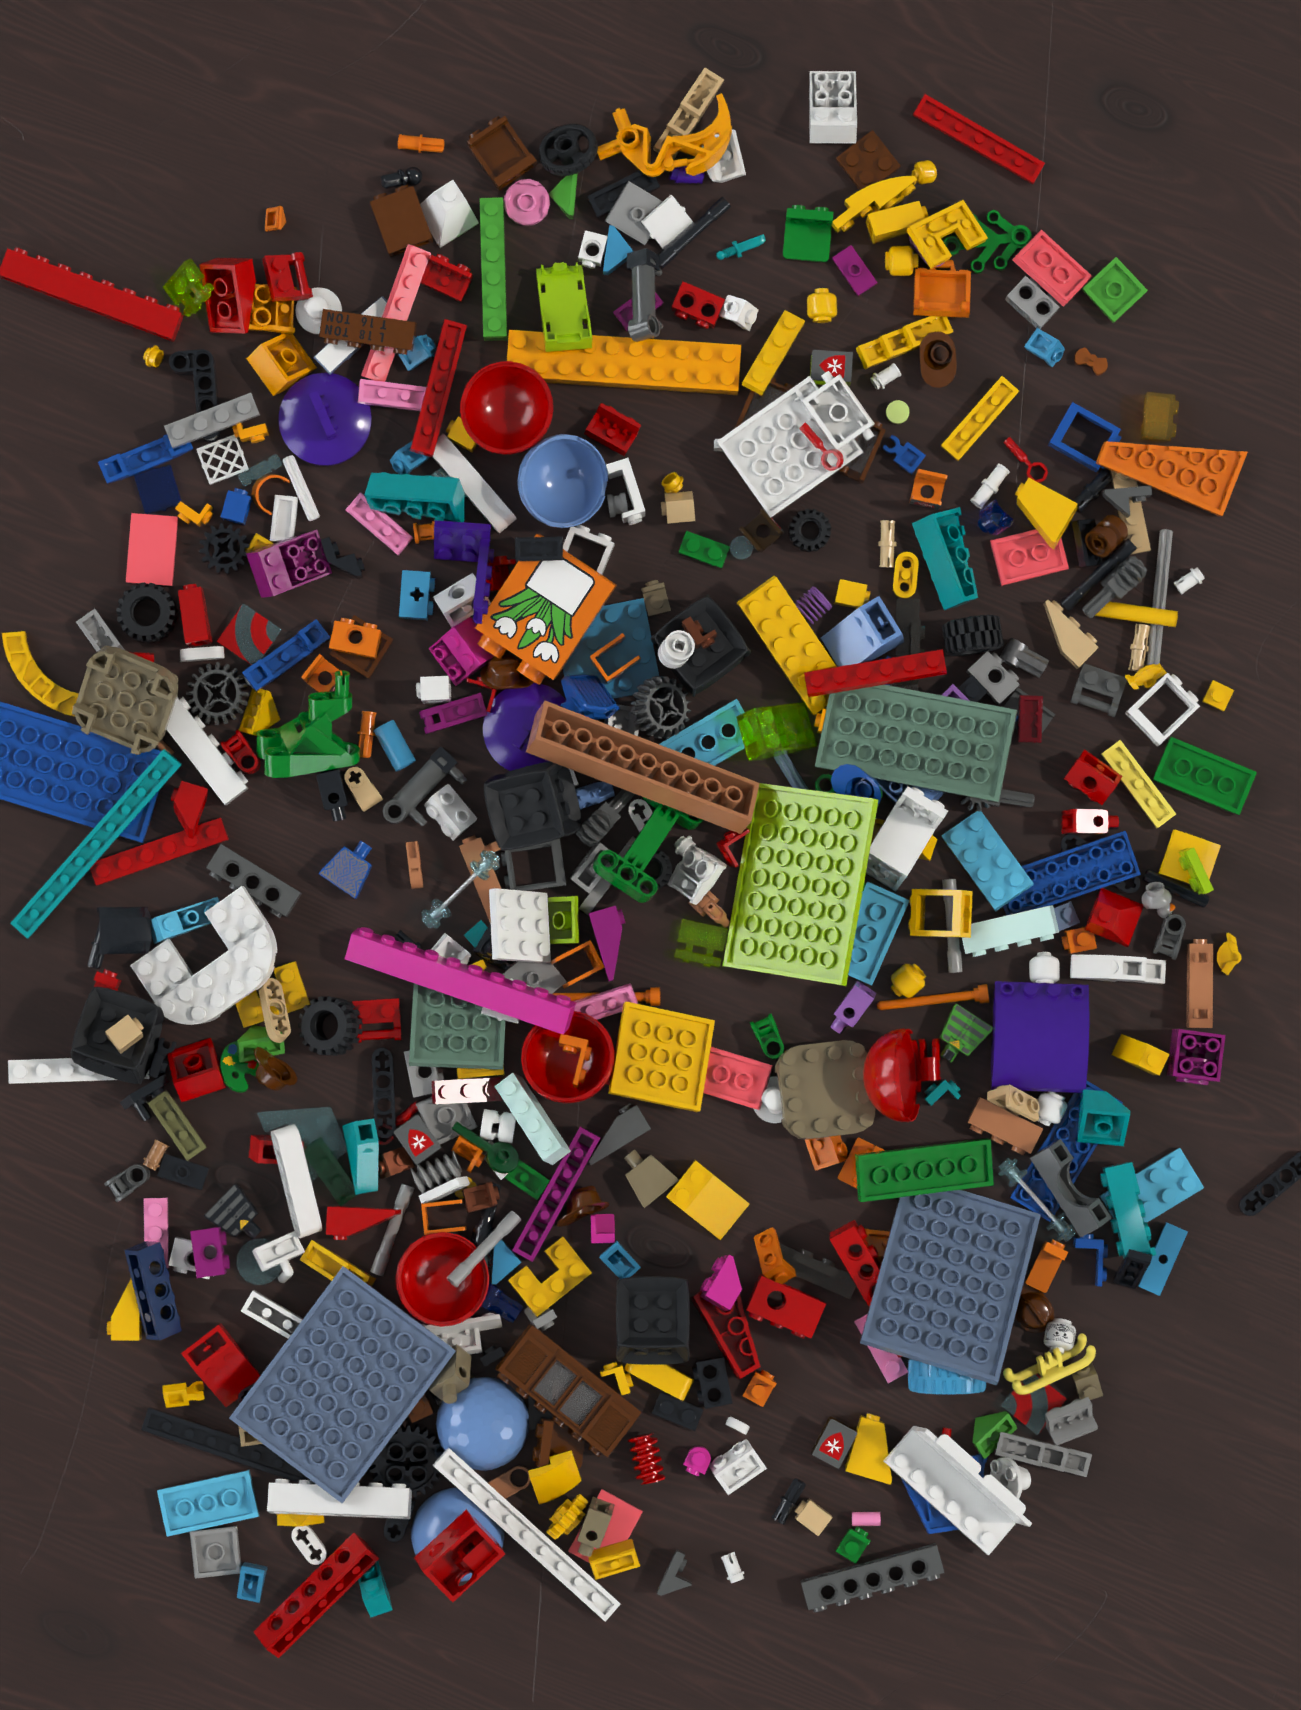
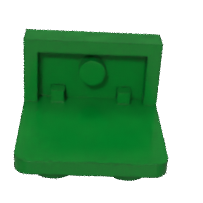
M792 205V208H787L783 257L789 260L827 262L830 253L834 212H830L825 207H815V210H807L802 205Z

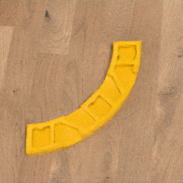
M26 632L2 633L3 646L8 662L25 689L48 707L75 717V714H72V710L79 693L71 692L58 686L41 671L29 650Z

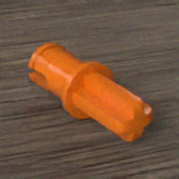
M399 134L398 149L417 150L418 153H421V151L442 153L444 151L445 143L443 139L427 138L421 134L420 137Z
M362 711L360 732H357L359 734L358 746L360 747V757L362 758L371 757L373 736H376L374 726L377 713Z

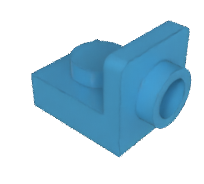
M1039 328L1035 330L1024 346L1027 351L1043 359L1050 367H1053L1056 362L1061 360L1065 350L1058 339Z
M427 335L417 336L414 341L413 352L407 351V355H398L407 370L410 371L428 358L434 357L436 345Z
M411 441L396 451L390 462L394 471L403 475L409 474L430 457L411 452Z

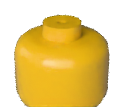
M929 160L919 161L914 165L912 176H915L917 182L921 185L932 183L937 176L936 166Z

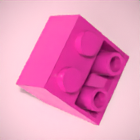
M471 617L452 627L429 648L455 686L477 672L494 657V655L477 644L483 633L475 629L476 624Z
M725 1255L716 1259L711 1268L714 1273L711 1278H706L700 1287V1291H702L700 1297L723 1311L731 1310L742 1290L734 1258L731 1255Z

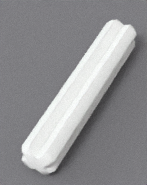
M293 455L285 457L283 464L307 519L314 521L320 515Z

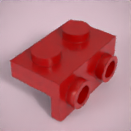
M430 254L429 262L420 284L462 303L473 279V274L470 273L471 269L459 263L457 266L448 263L449 259L443 255L437 254L435 257Z
M600 403L584 435L625 456L637 437L641 424L637 423L633 418L626 417L617 412L613 407Z

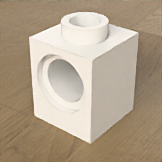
M585 230L578 256V261L582 262V266L595 269L596 266L601 267L608 236ZM589 246H596L599 249V253L595 256H589L586 253V249Z

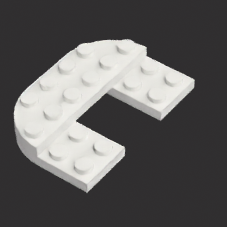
M244 886L239 887L204 912L228 948V951L193 975L170 939L165 940L130 965L153 999L154 1004L162 1008L164 1017L169 1020L186 1025L211 1022L254 990L261 988L270 978L275 968L276 938L269 923Z

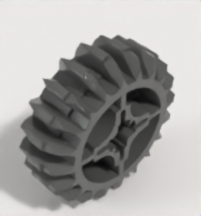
M216 662L215 669L213 670L212 665L208 663L207 672L201 667L198 668L202 674L200 677L192 674V678L197 680L195 684L192 682L187 683L189 687L193 688V691H186L187 696H193V699H189L187 703L189 705H196L191 709V712L196 713L200 710L198 714L200 719L205 715L207 716L205 719L207 724H210L212 718H214L215 725H219L220 718L223 719L224 724H228L227 716L230 715L233 720H236L237 717L234 712L237 711L240 714L244 712L239 708V705L247 706L248 702L242 700V697H249L248 692H242V689L247 688L248 684L239 683L244 679V676L241 674L235 677L238 672L236 668L232 669L230 673L228 672L230 669L229 664H225L223 670H221V664ZM211 676H226L217 685H212L206 681ZM231 681H233L236 687L235 701H232L227 696V689ZM201 686L208 691V699L204 706L201 705L199 699ZM208 687L217 690L221 688V694L227 701L218 697L217 700H214L215 695ZM218 703H224L230 707L219 713L209 711Z
M654 676L643 681V684L637 687L639 692L633 694L636 701L630 703L635 706V710L631 714L637 716L634 723H641L639 730L646 731V735L653 736L656 739L670 738L671 735H677L679 730L685 728L683 722L690 720L686 716V713L692 711L687 708V704L691 701L685 699L688 692L681 691L683 685L680 683L676 684V679H669L667 676ZM661 689L660 694H657L656 698H652L653 693ZM666 717H671L670 720L664 726L661 725L662 721L665 720Z

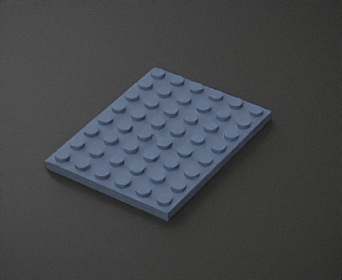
M963 1190L899 1197L860 1344L997 1385L1041 1214Z
M342 1266L229 1419L339 1502L343 1503L456 1350L346 1267Z

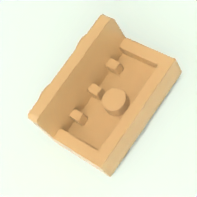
M1010 1084L998 1086L997 1089L987 1092V1100L1017 1116L1022 1115L1033 1122L1039 1120L1038 1111L1040 1107L1038 1099Z

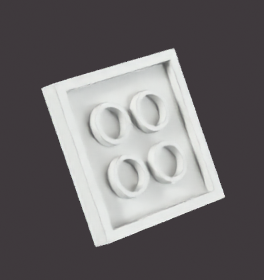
M498 888L490 889L492 959L533 963L551 962L547 893Z

